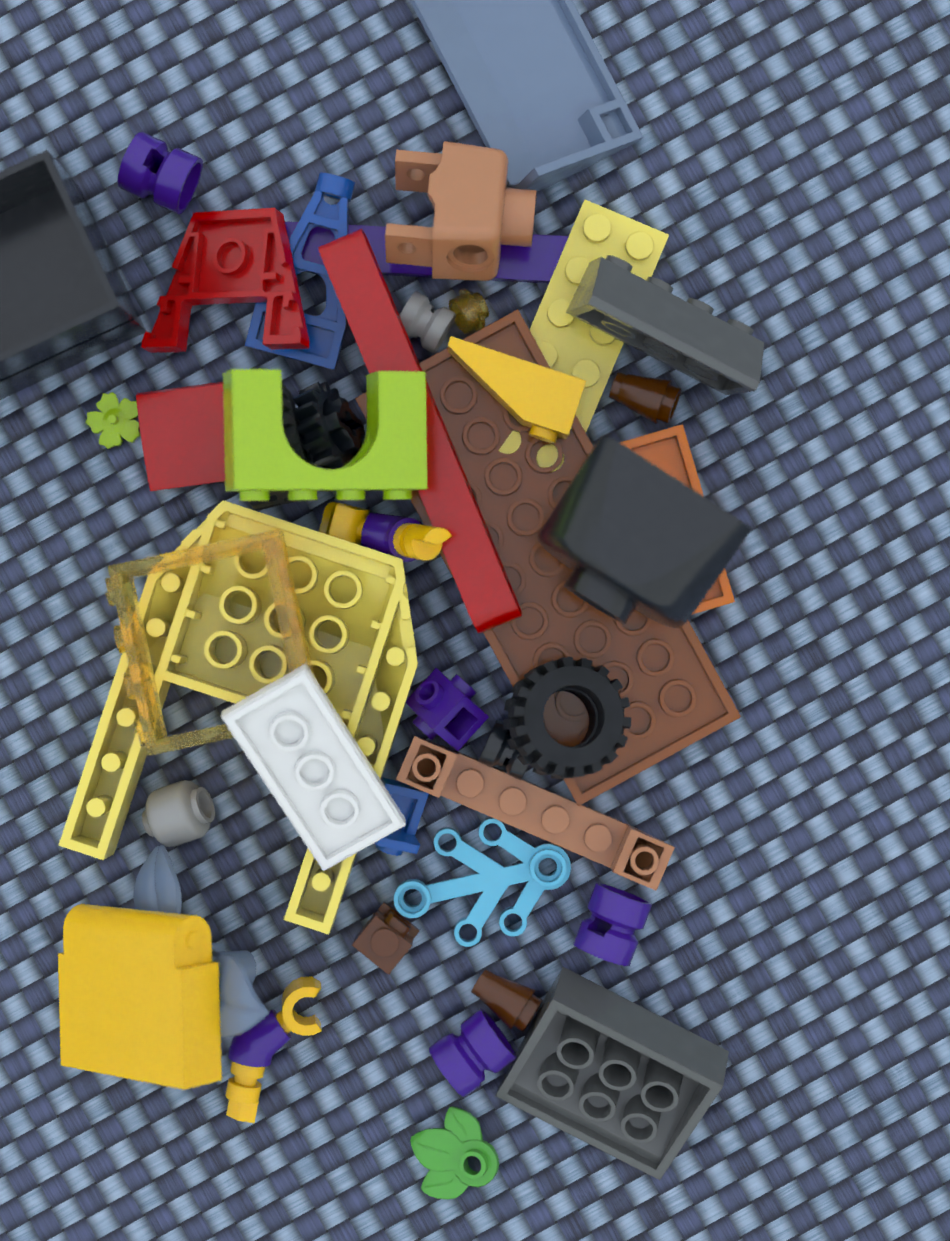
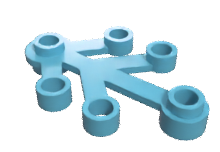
M489 817L484 819L479 826L481 841L488 846L499 845L523 862L504 867L462 841L460 834L455 829L445 827L440 829L434 837L435 850L442 856L454 857L478 873L427 885L418 879L405 880L395 891L394 905L402 916L418 918L427 912L431 903L482 892L468 916L460 919L454 928L456 941L464 947H472L480 941L482 927L507 887L527 882L514 906L504 909L499 917V925L502 932L508 936L515 937L525 931L527 917L543 891L557 889L567 881L571 872V863L567 853L561 847L550 843L533 847L506 830L503 822ZM490 823H495L501 828V835L495 840L487 839L483 833L485 826ZM443 834H451L455 837L457 843L453 849L444 850L440 847L438 840ZM545 858L553 859L556 862L555 871L551 874L540 872L539 863ZM409 889H416L421 893L422 900L417 905H409L404 899L405 892ZM512 913L519 915L522 919L520 927L514 930L508 929L504 924L506 916ZM471 924L475 926L477 934L473 939L466 940L460 936L459 930L463 925Z

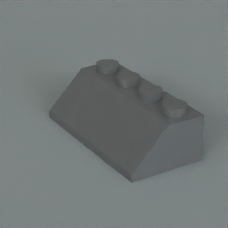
M607 255L606 259L599 257L589 263L566 313L725 395L757 390L761 378L765 342L752 336L754 330L751 327L733 319H728L726 323L713 316L714 309L700 300L688 298L686 302L671 294L673 287L668 283L654 277H648L645 280L631 273L633 267L618 257Z

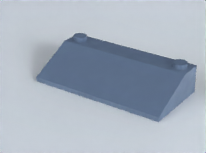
M410 0L485 146L503 150L507 154V188L543 190L639 142L643 138L636 121L572 0Z

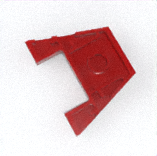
M276 208L193 212L172 268L176 270L166 296H160L156 305L160 307V312L152 332H145L141 348L150 353L186 352L191 308L194 305L267 302L263 345L271 350L309 349L310 341L284 214Z

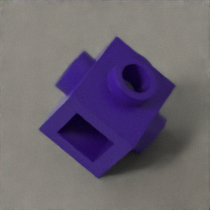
M437 668L433 670L406 701V704L418 715L412 722L433 741L439 735L457 751L489 718L471 700L477 692L458 674L450 680Z

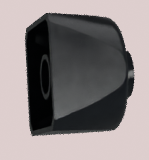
M602 435L538 534V541L553 557L573 570L564 586L599 611L620 623L626 624L633 611L636 610L658 623L672 628H679L689 620L751 529L737 517L618 441Z

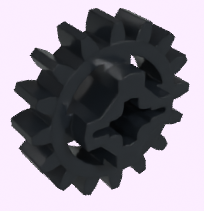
M317 382L300 390V395L294 397L298 408L294 409L293 413L300 420L301 425L297 426L301 445L313 456L315 466L329 470L344 466L356 456L363 445L361 439L365 438L364 435L366 434L362 421L357 419L356 415L351 411L348 401L340 398L338 389H330L327 382L321 384Z

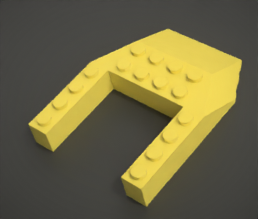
M222 500L207 515V518L181 542L182 544L147 577L58 846L101 860L114 855L171 683L236 704L302 665L307 664L381 780L418 666L403 559ZM307 847L284 920L329 935L334 925L357 853L323 871Z

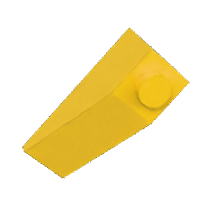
M450 336L448 352L521 425L531 428L530 436L549 443H556L557 437L567 439L586 380Z

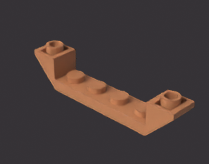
M414 736L396 778L400 782L435 797L443 796L607 866L613 873L657 891L675 848L622 821L587 806H578L573 800L526 780H518L509 776L505 771L489 767L478 762L477 759Z

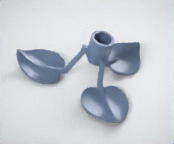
M159 845L150 853L137 875L133 893L135 909L181 914L182 896L179 881L166 847ZM212 943V962H219L221 1037H232L254 1027L269 1014V1011L259 1000L252 987L256 977V962L253 955L247 950L225 951L224 943Z

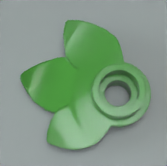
M454 1106L449 1107L444 1121V1128L424 1129L413 1135L410 1139L415 1157L425 1168L429 1169L421 1189L431 1197L447 1200L457 1198L469 1186L481 1187L488 1184L498 1172L499 1158L496 1150L490 1143L483 1140L481 1126L476 1117L464 1109ZM469 1156H475L480 1160V1171H474L469 1167Z

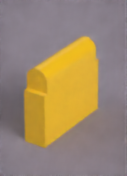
M79 904L73 907L68 912L63 924L64 952L58 953L61 1066L183 1090L221 1081L219 962H212L211 930L208 923L202 917L195 915L91 904Z

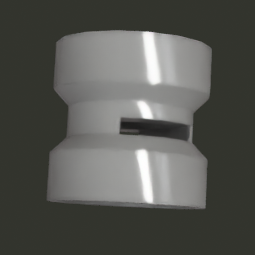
M415 291L404 306L400 318L408 337L413 336L416 339L418 336L421 337V346L435 354L447 336L456 318V313L446 307L438 308L436 311L433 310L434 306L430 304L428 297Z

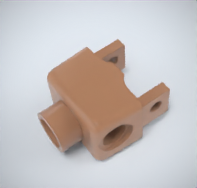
M444 141L442 154L396 150V190L428 193V197L435 210L433 227L387 223L385 232L386 263L432 267V279L492 280L499 271L501 245L532 246L537 191L507 188L508 157L500 149Z

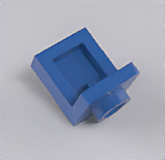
M382 777L381 781L405 817L406 825L374 844L377 849L390 855L399 856L402 855L403 851L417 854L420 843L415 834L429 794L403 782Z

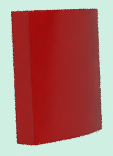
M223 382L136 394L141 442L150 491L225 481Z

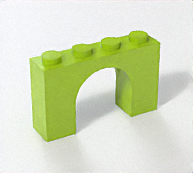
M231 369L223 373L225 492L239 491V501H269V491H288L289 501L318 500L317 491H336V500H365V491H383V500H411L412 490L427 489L426 372L377 371L366 375L367 431L364 443L350 462L334 470L322 469L308 464L290 447L285 437L282 423L281 370Z

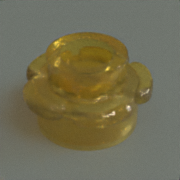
M463 288L459 290V296L449 300V310L456 313L454 322L463 333L481 330L485 327V319L489 317V310L484 298L478 292L471 294L469 290Z

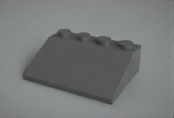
M562 967L543 999L516 1052L517 1058L511 1062L495 1096L660 1180L723 1088L729 1051Z

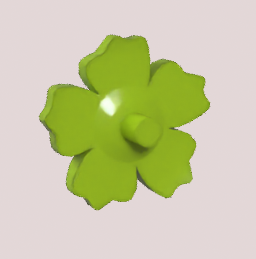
M114 392L109 394L103 393L101 400L96 404L101 412L93 411L87 413L85 423L91 427L94 434L101 433L99 444L107 449L121 446L123 443L122 437L131 443H134L140 437L139 422L134 420L138 417L136 401L124 398L119 403V399Z

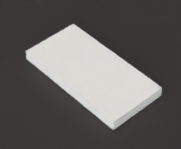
M307 664L302 665L222 711L221 718L323 871L406 825L402 812Z

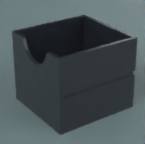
M48 150L0 171L1 400L146 332L80 187Z

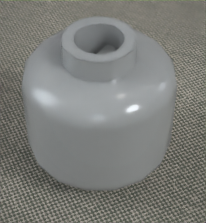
M179 781L156 789L148 796L145 805L146 810L142 813V823L149 836L155 837L159 843L166 847H175L205 836L210 828V823L215 817L213 800L205 788L197 786L192 781Z

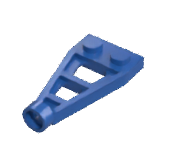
M319 173L315 193L289 239L296 276L302 272L313 273L321 276L326 284V307L323 313L318 316L304 313L310 341L309 349L271 350L263 345L267 302L255 303L245 342L246 347L336 371L347 329V319L325 265L304 260L302 258V250L310 231L315 227L331 230L335 240L348 234L349 202H351L355 182L337 175ZM324 196L340 201L337 204L330 205L325 202Z

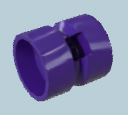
M139 132L132 139L122 159L117 178L118 187L142 199L151 194L156 205L179 215L188 207L194 196L201 177L203 160L180 148H175L169 152L166 142L144 132Z
M596 882L587 908L592 913L591 917L582 919L573 943L574 946L608 962L630 966L638 945V940L634 933L636 930L644 929L652 903L624 890Z
M482 1008L461 1023L460 1036L453 1033L445 1035L429 1047V1052L441 1073L456 1092L464 1098L481 1086V1082L485 1080L484 1070L497 1074L517 1058L513 1047L503 1032Z

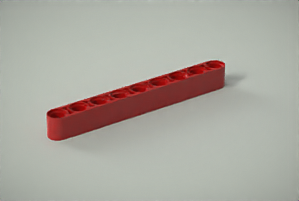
M361 228L318 247L369 374L377 371L423 372L364 230ZM426 380L427 489L418 490V493L432 526L444 528L452 535V537L442 543V551L476 631L480 634L521 617L522 611Z

